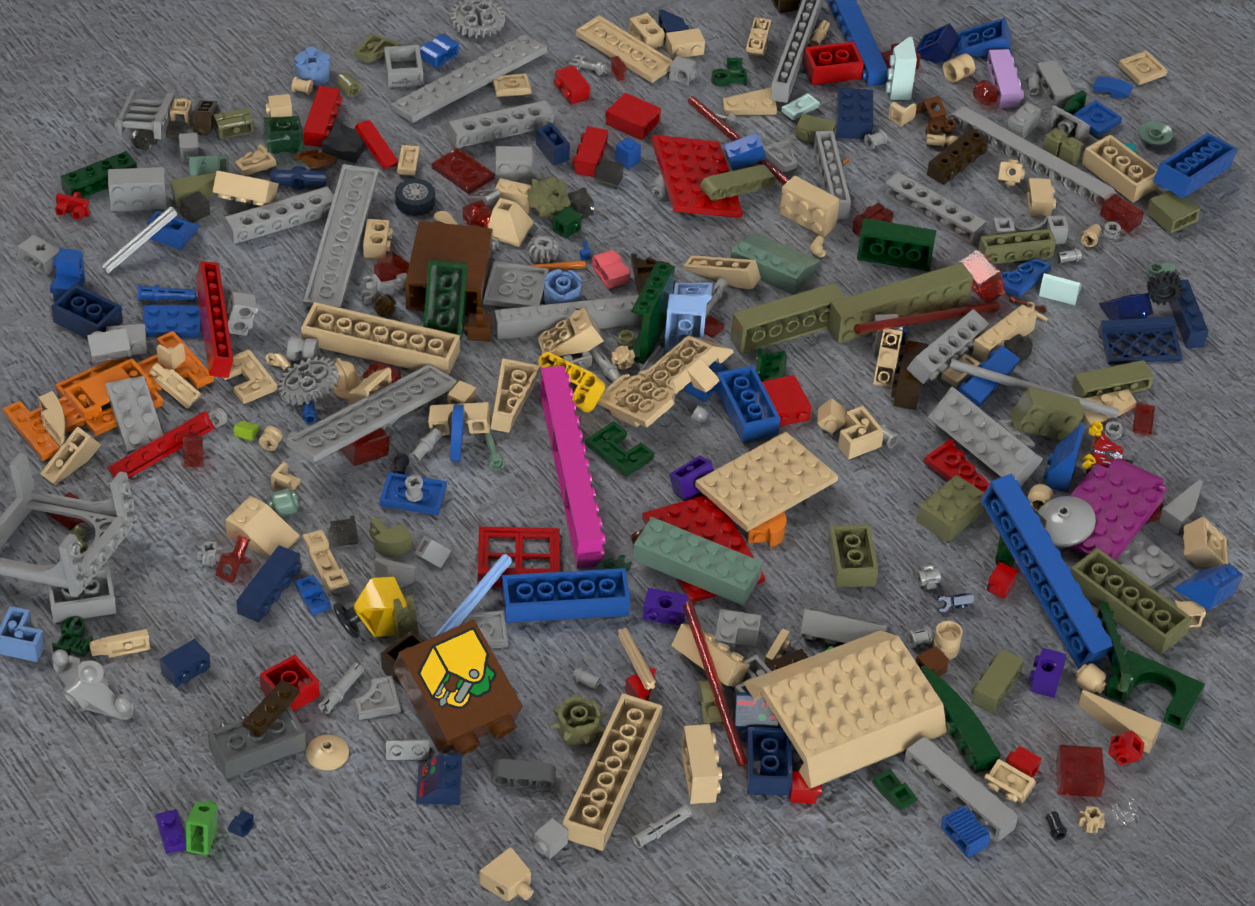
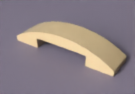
M323 530L304 534L303 539L307 551L325 587L333 590L349 585V580L343 569L339 568L329 549V542Z

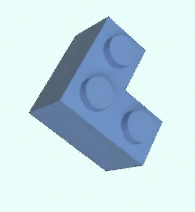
M10 606L0 625V654L38 662L45 647L43 630L32 628L30 610Z

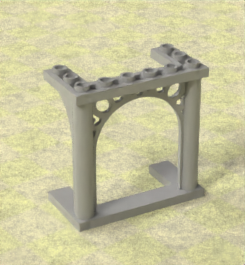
M19 453L9 465L17 498L0 517V548L32 509L85 520L93 526L96 534L92 545L82 554L80 553L77 536L68 534L59 545L61 558L54 565H35L0 558V575L69 589L70 596L78 597L138 522L128 475L125 472H119L110 483L112 496L98 502L35 491L27 454ZM110 525V526H109L107 529H105V530H102V529H101V528L104 527V526Z

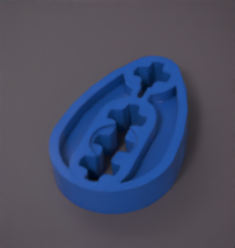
M454 404L450 461H461L464 404Z

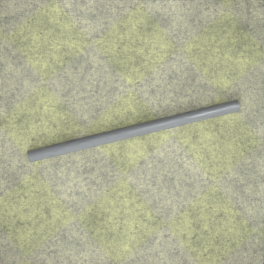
M952 359L949 367L1024 391L1030 387L1078 398L1083 409L1117 418L1119 409L958 360Z

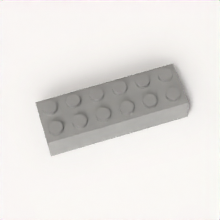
M954 387L950 388L928 416V418L998 475L1004 477L1012 474L1015 480L1019 482L1020 487L1023 486L1043 460L1042 457Z

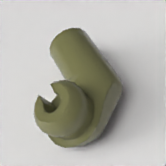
M78 524L71 534L77 536L80 553H84L88 549V545L83 541L86 528Z

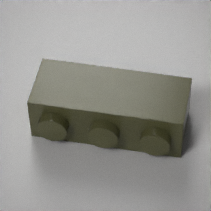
M1001 649L997 656L994 655L990 661L989 669H984L980 682H976L972 687V704L994 714L1021 674L1024 659Z

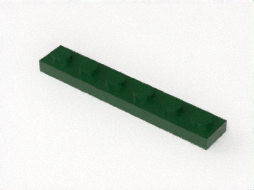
M1100 602L1097 617L1101 620L1102 627L1111 637L1112 644L1114 645L1107 655L1119 691L1128 692L1129 684L1133 682V672L1129 669V659H1126L1125 647L1121 644V635L1118 634L1117 623H1114L1113 611H1110L1107 602Z

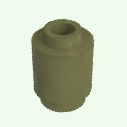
M342 73L337 77V86L348 97H355L360 93L361 84L350 74Z

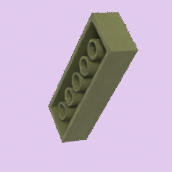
M832 283L734 312L730 340L739 354L742 355L762 347L765 348L825 330L828 327L831 302L845 297L837 286Z
M1095 549L1071 568V574L1075 581L1079 583L1085 598L1097 607H1099L1100 602H1107L1110 611H1113V619L1160 654H1163L1188 633L1192 617L1100 549Z

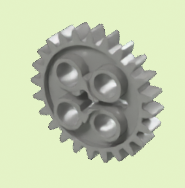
M464 0V3L458 1V5L454 4V8H451L450 25H452L453 29H456L457 33L462 31V35L468 34L469 38L472 35L475 38L478 35H481L482 38H484V35L491 37V33L497 34V30L501 31V27H504L505 11L502 10V6L498 7V3L493 4V0L488 2L486 0Z
M316 356L314 360H311L310 357L306 362L301 360L299 365L294 364L293 369L288 368L289 372L282 374L284 378L279 379L280 383L277 384L278 392L283 401L286 400L287 404L291 402L292 405H295L298 402L299 406H301L303 402H306L308 405L310 400L316 402L318 397L323 398L324 393L329 394V389L335 388L333 384H337V379L340 378L338 368L334 361L331 362L330 358L325 359V357L319 359Z

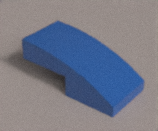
M1097 77L1093 85L1094 92H1110L1112 98H1128L1133 89L1132 84L1110 77Z
M314 575L294 581L300 597L312 616L331 609L330 601L322 592L321 584Z

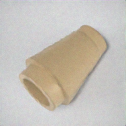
M1097 224L1090 226L1081 234V243L1086 247L1095 246L1098 243L1101 227Z

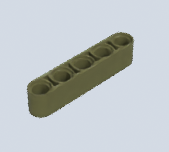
M758 165L709 176L701 182L700 188L713 201L767 189L775 183L776 177L766 165Z

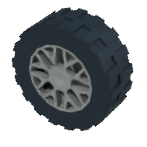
M418 178L404 180V182L399 183L396 187L395 205L403 214L405 213L409 216L427 214L435 206V188L426 180Z

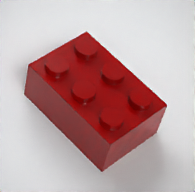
M854 41L804 47L802 64L812 85L862 79L864 62Z

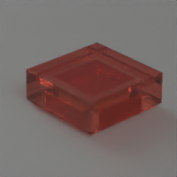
M709 315L705 319L704 333L713 338L724 329L725 324Z

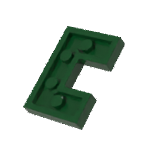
M615 421L585 440V445L625 477L647 464L655 456V453L642 442L628 451L620 447L617 443L627 437V431Z

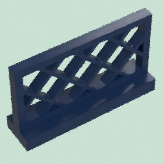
M1175 317L1102 320L1098 334L1099 338H1102L1107 363L1126 364L1145 360V362L1181 361L1182 353L1175 330ZM1171 334L1172 339L1168 341L1161 335ZM1151 335L1154 337V339L1152 340V342H1150L1143 336ZM1133 336L1136 340L1132 343L1125 339V337ZM1107 337H1115L1118 341L1113 344ZM1159 340L1165 344V347L1161 349L1154 345V343ZM1138 341H1141L1147 347L1142 350L1136 344ZM1122 342L1129 346V348L1124 351L1118 347V344ZM1170 347L1176 352V355H1170L1165 350ZM1151 348L1158 352L1157 356H1152L1147 351ZM1131 349H1133L1140 355L1138 357H1133L1129 354V352ZM1115 350L1122 356L1120 358H1112L1111 352Z

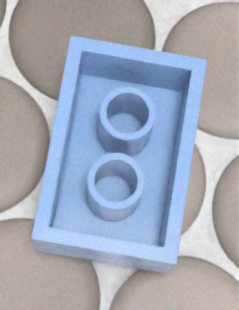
M669 294L665 351L673 349L688 335L704 338L707 297Z

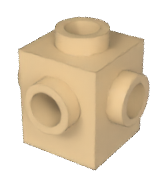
M1017 160L1000 162L997 181H1004L1005 185L1015 186L1016 183H1020V179H1024L1025 169H1022V164H1018L1019 161ZM1009 170H1013L1015 174L1010 175Z

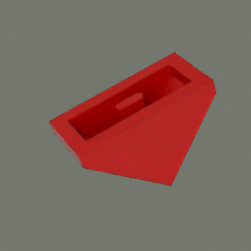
M650 668L649 670L655 679L656 669ZM638 674L626 678L625 692L627 695L648 701L652 688L649 690L645 689Z

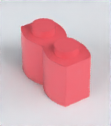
M614 250L593 255L592 267L606 288L611 289L629 283L630 269L628 266H625L621 256Z

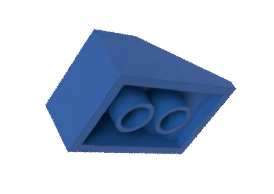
M1005 18L956 32L957 55L966 53L970 56L988 58L989 50L1007 49L1012 54V33Z
M1079 425L1055 447L1054 454L1050 453L1047 465H1050V467L1045 468L1043 478L1047 479L1046 486L1064 492L1069 491L1085 425Z

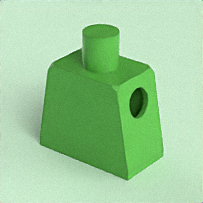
M208 800L205 803L195 802L186 820V852L208 856L218 828V806L214 801Z

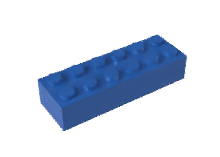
M1206 133L1161 162L1153 182L1163 189L1170 190L1174 195L1185 198L1230 168L1238 149Z
M625 568L502 575V597L506 623L629 616L630 594Z

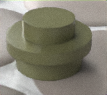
M623 330L617 336V343L620 346L631 347L636 340L634 333L630 330Z

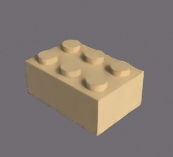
M216 171L212 192L218 193L219 198L233 200L236 197L235 201L251 204V201H253L254 205L263 206L275 202L279 184Z
M794 176L782 186L779 214L825 237L836 227L840 199Z
M710 724L684 726L681 754L690 804L716 802L717 793H720L719 780H722L721 767H717L719 754L718 750H714L716 738L715 733H711Z

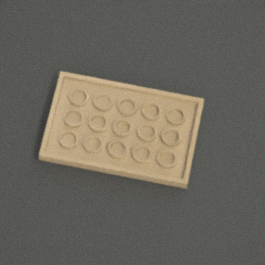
M784 432L696 480L695 487L748 532L837 482L838 475L790 434Z

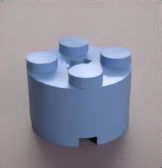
M310 46L295 56V76L302 80H313V85H317V87L329 82L330 56Z
M557 269L546 275L544 282V302L546 305L581 301L582 281L576 272L571 270L562 272V269Z

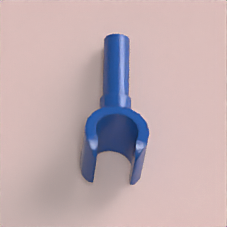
M583 241L584 249L579 251L582 261L591 259V249L588 248V242Z

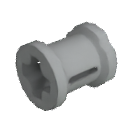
M882 129L877 130L872 135L867 134L864 137V143L869 150L874 149L877 145H884L888 141L887 135Z
M883 423L880 425L884 430L882 441L891 449L899 442L900 435L888 429V425Z
M416 475L407 477L405 480L407 488L405 497L410 502L420 501L423 498V492L421 491L423 486L422 478Z
M924 626L920 630L907 631V640L910 647L915 648L917 645L924 643L932 644L933 634L929 626Z

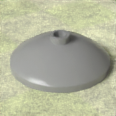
M1062 496L1046 502L1037 512L1041 524L1049 532L1054 546L1068 547L1083 542L1092 534L1096 524L1095 513L1092 507L1086 501L1077 497Z

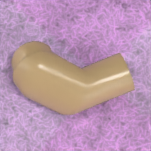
M268 353L265 356L267 364L281 367L285 373L289 372L288 368L293 369L282 354Z

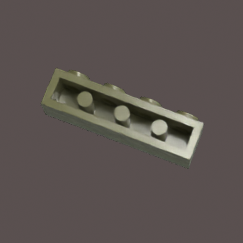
M1051 229L981 236L978 255L983 265L1033 260L1035 258H1052L1056 240Z

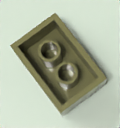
M1028 387L1010 415L1016 431L1062 441L1073 432L1083 418L1084 413L1078 398Z
M955 475L919 506L916 522L948 543L985 511L980 501L984 493L958 475Z
M870 524L830 526L827 543L835 588L876 586L878 565Z

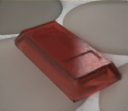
M1136 403L1132 429L1134 433L1148 436L1152 434L1155 406Z

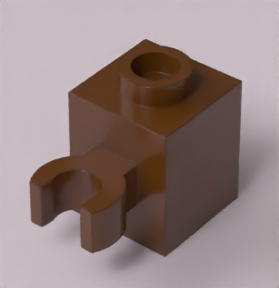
M477 307V314H469V321H465L464 332L468 333V340L491 341L492 315H484L485 307Z

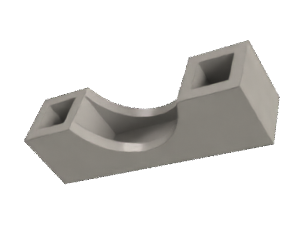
M1047 216L1042 223L1030 228L1017 226L1012 218H994L991 235L1051 229L1056 244H1066L1069 227L1065 216Z

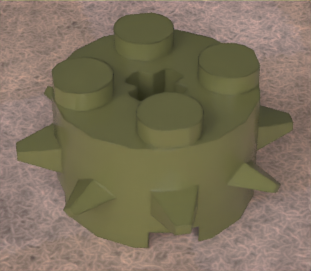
M544 174L541 175V181L534 178L531 180L532 186L531 190L528 191V201L531 208L535 207L540 213L538 214L539 217H551L553 221L555 214L570 206L571 203L566 190L567 185L564 180H558L553 176L545 178Z
M572 696L565 699L562 706L553 707L552 709L557 716V722L551 724L550 727L557 728L559 736L568 746L572 747L594 742L598 738V733L605 732L604 727L600 724V719L607 716V713L600 712L599 706L593 699L585 700L584 696Z

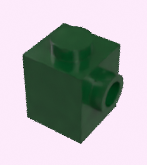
M571 207L565 208L553 216V231L567 239L581 229L582 215Z

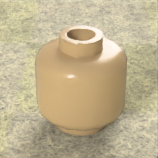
M1038 484L1030 489L1028 499L1034 512L1037 513L1046 502L1054 499V493L1049 486Z
M1084 664L1075 675L1077 678L1076 684L1092 694L1096 692L1101 693L1107 686V683H1105L1106 673L1095 664Z

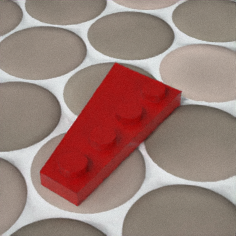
M952 439L924 457V463L947 481L958 475L983 493H985L989 486L987 480L975 471L976 467L964 458L965 454L954 446L955 443Z

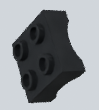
M337 121L330 135L322 142V152L353 163L357 162L366 148V144L355 129L349 128Z

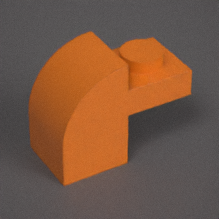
M785 512L748 531L746 537L748 544L767 541L769 547L780 544L785 537L787 522Z

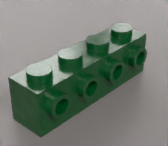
M127 151L62 175V190L66 195L73 196L75 192H80L81 198L88 197L109 188L108 169L137 168V163Z

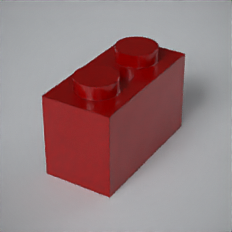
M574 65L555 71L554 86L556 89H559L564 99H567L571 105L590 99V85Z

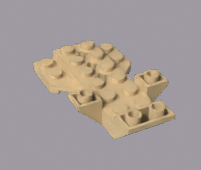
M688 335L648 370L640 371V375L630 377V374L620 376L604 390L597 404L610 410L613 417L632 426L638 427L642 425L648 427L675 404V394L682 390L689 382H692L693 387L704 392L712 389L720 380L709 366L714 361L721 364L734 352L732 349L709 339Z

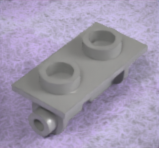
M429 739L386 740V760L429 759Z

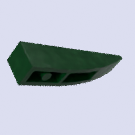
M921 666L920 670L943 703L947 732L954 738L957 749L963 753L967 766L971 767L975 774L992 769L997 760L1000 759V752L982 722L956 691L929 668Z

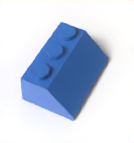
M1223 564L1199 571L1177 585L1175 590L1204 608L1211 610L1235 593L1243 573L1239 572L1233 565Z

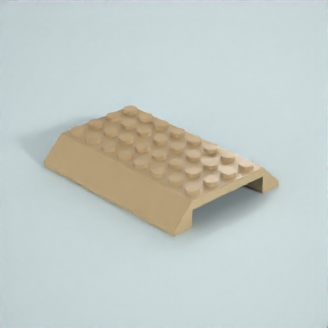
M881 630L750 679L744 683L754 701L761 698L765 699L804 761L799 772L810 789L903 752L924 736L932 740L947 733L944 706L899 636Z

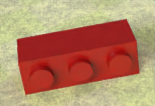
M587 126L586 132L582 133L581 144L577 146V156L574 155L572 166H575V174L596 178L608 144L607 129Z

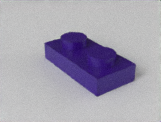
M177 809L155 814L165 853L186 849V838Z

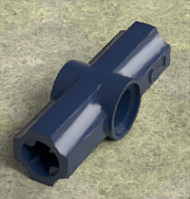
M295 166L291 170H271V182L278 183L281 186H291L295 190H302L306 186H326V171L306 170L302 166Z

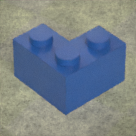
M60 248L58 255L54 256L53 266L56 267L55 281L51 282L50 293H53V300L55 302L74 284L81 287L84 284L83 252L80 250Z

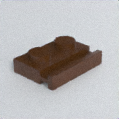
M318 150L298 152L295 160H302L303 163L308 164V167L312 169H319V167L328 168L330 165H336L338 157L324 152L318 153Z

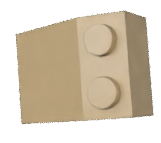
M253 496L248 497L225 520L227 537L267 559L278 545L289 549L300 539V535L266 503Z

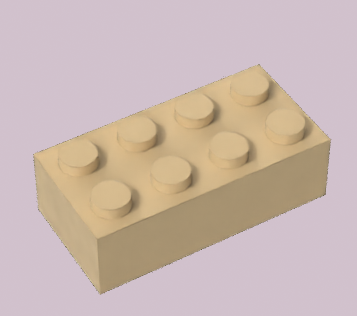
M1108 135L1085 148L1082 165L1131 202H1135L1158 189V184L1153 182L1158 169L1112 135Z

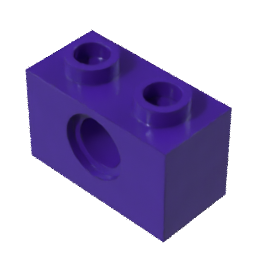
M700 455L669 473L674 494L687 500L700 492L695 487L696 480L714 471L712 462Z
M648 588L643 606V620L681 626V624H684L688 595Z
M1042 648L1040 656L1036 655L1033 667H1036V670H1031L1028 682L1032 683L1031 692L1055 698L1067 654Z

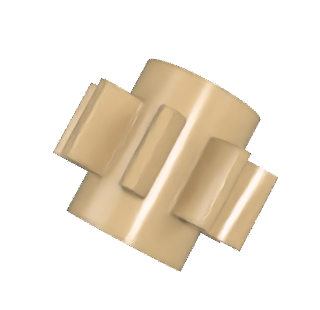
M619 346L612 352V364L617 365L618 369H628L635 363V354L633 350L629 351L628 346Z
M1086 806L1085 812H1079L1078 818L1080 820L1078 826H1082L1086 833L1096 834L1098 828H1104L1105 813H1101L1098 807Z

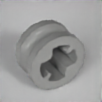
M1107 222L1104 227V236L1109 239L1118 238L1121 226L1116 222Z
M216 408L208 414L215 428L222 426L228 420L226 412L221 408Z
M1115 421L1108 422L1105 426V435L1112 440L1121 438L1122 425Z

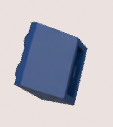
M156 211L148 220L147 225L162 214V212ZM174 217L150 239L182 250L199 229V225Z

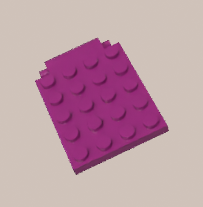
M1116 458L1113 462L1109 460L1106 463V467L1096 463L1070 495L1086 501L1092 507L1096 518L1095 528L1086 540L1077 545L1068 546V548L1084 556L1089 555L1098 548L1116 561L1164 500V494L1167 491V486L1163 485L1164 479L1120 458Z

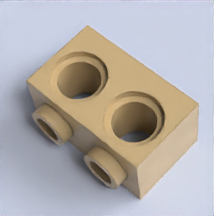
M648 13L629 18V33L653 49L663 46L665 32Z
M367 219L363 243L364 258L386 259L387 252L391 250V241L389 239H392L393 228H389V220Z

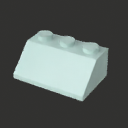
M908 37L897 45L893 50V55H890L891 69H888L889 82H886V93H889L890 100H911L917 62L912 37Z

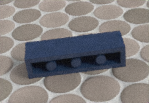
M1180 280L1183 287L1182 296L1177 297V301L1172 300V303L1169 305L1185 347H1204L1208 335L1207 326L1189 280Z
M278 545L237 599V614L256 622H260L264 616H267L274 602L280 599L283 590L290 586L295 574L297 575L301 571L300 553Z

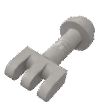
M578 54L567 65V67L574 65L578 71L581 67L596 71L597 75H604L607 71V65L604 62L599 61L598 64L587 62L585 56Z

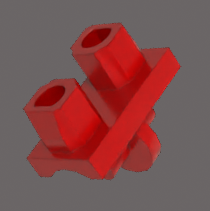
M75 192L73 196L57 193L56 215L64 216L67 212L71 213L72 217L76 220H81L83 216L89 217V200L81 198L80 192Z

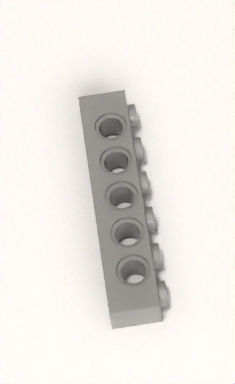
M544 100L448 122L447 136L455 148L532 132L536 131V128L553 123L554 111L547 101Z
M816 131L814 151L824 191L840 199L837 219H849L851 200L834 132Z
M897 172L885 182L884 197L964 242L973 245L984 235L986 227L984 219L905 175Z
M327 186L225 217L226 232L233 243L237 244L324 218L329 214L334 196Z
M974 309L971 310L917 355L907 367V370L922 384L926 383L929 379L933 381L939 375L938 371L942 373L949 366L948 363L951 364L952 359L957 360L959 356L961 357L968 350V347L972 348L975 339L984 334L990 324Z

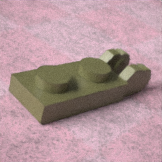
M411 594L405 598V608H402L399 598L393 601L397 641L411 630L419 635L415 603Z

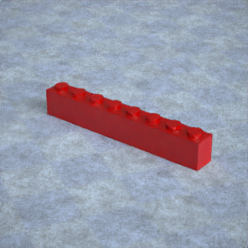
M200 261L196 275V285L209 376L229 378L233 364V353L219 263Z

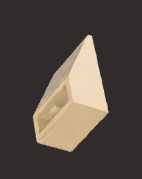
M585 307L575 311L567 319L558 322L550 330L544 331L537 338L542 353L550 352L556 356L588 352L604 341L597 323Z

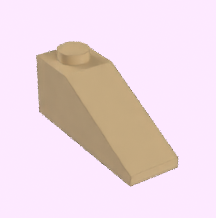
M77 426L40 474L56 485L88 462L101 444Z

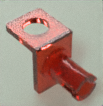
M239 535L237 537L233 552L222 554L215 574L217 577L233 583L240 564L251 563L252 559L245 557L251 540L245 536ZM225 564H229L232 567V573L229 576L223 573Z

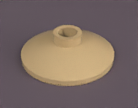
M335 735L318 736L310 741L306 748L308 762L320 770L337 769L345 764L349 757L347 743Z

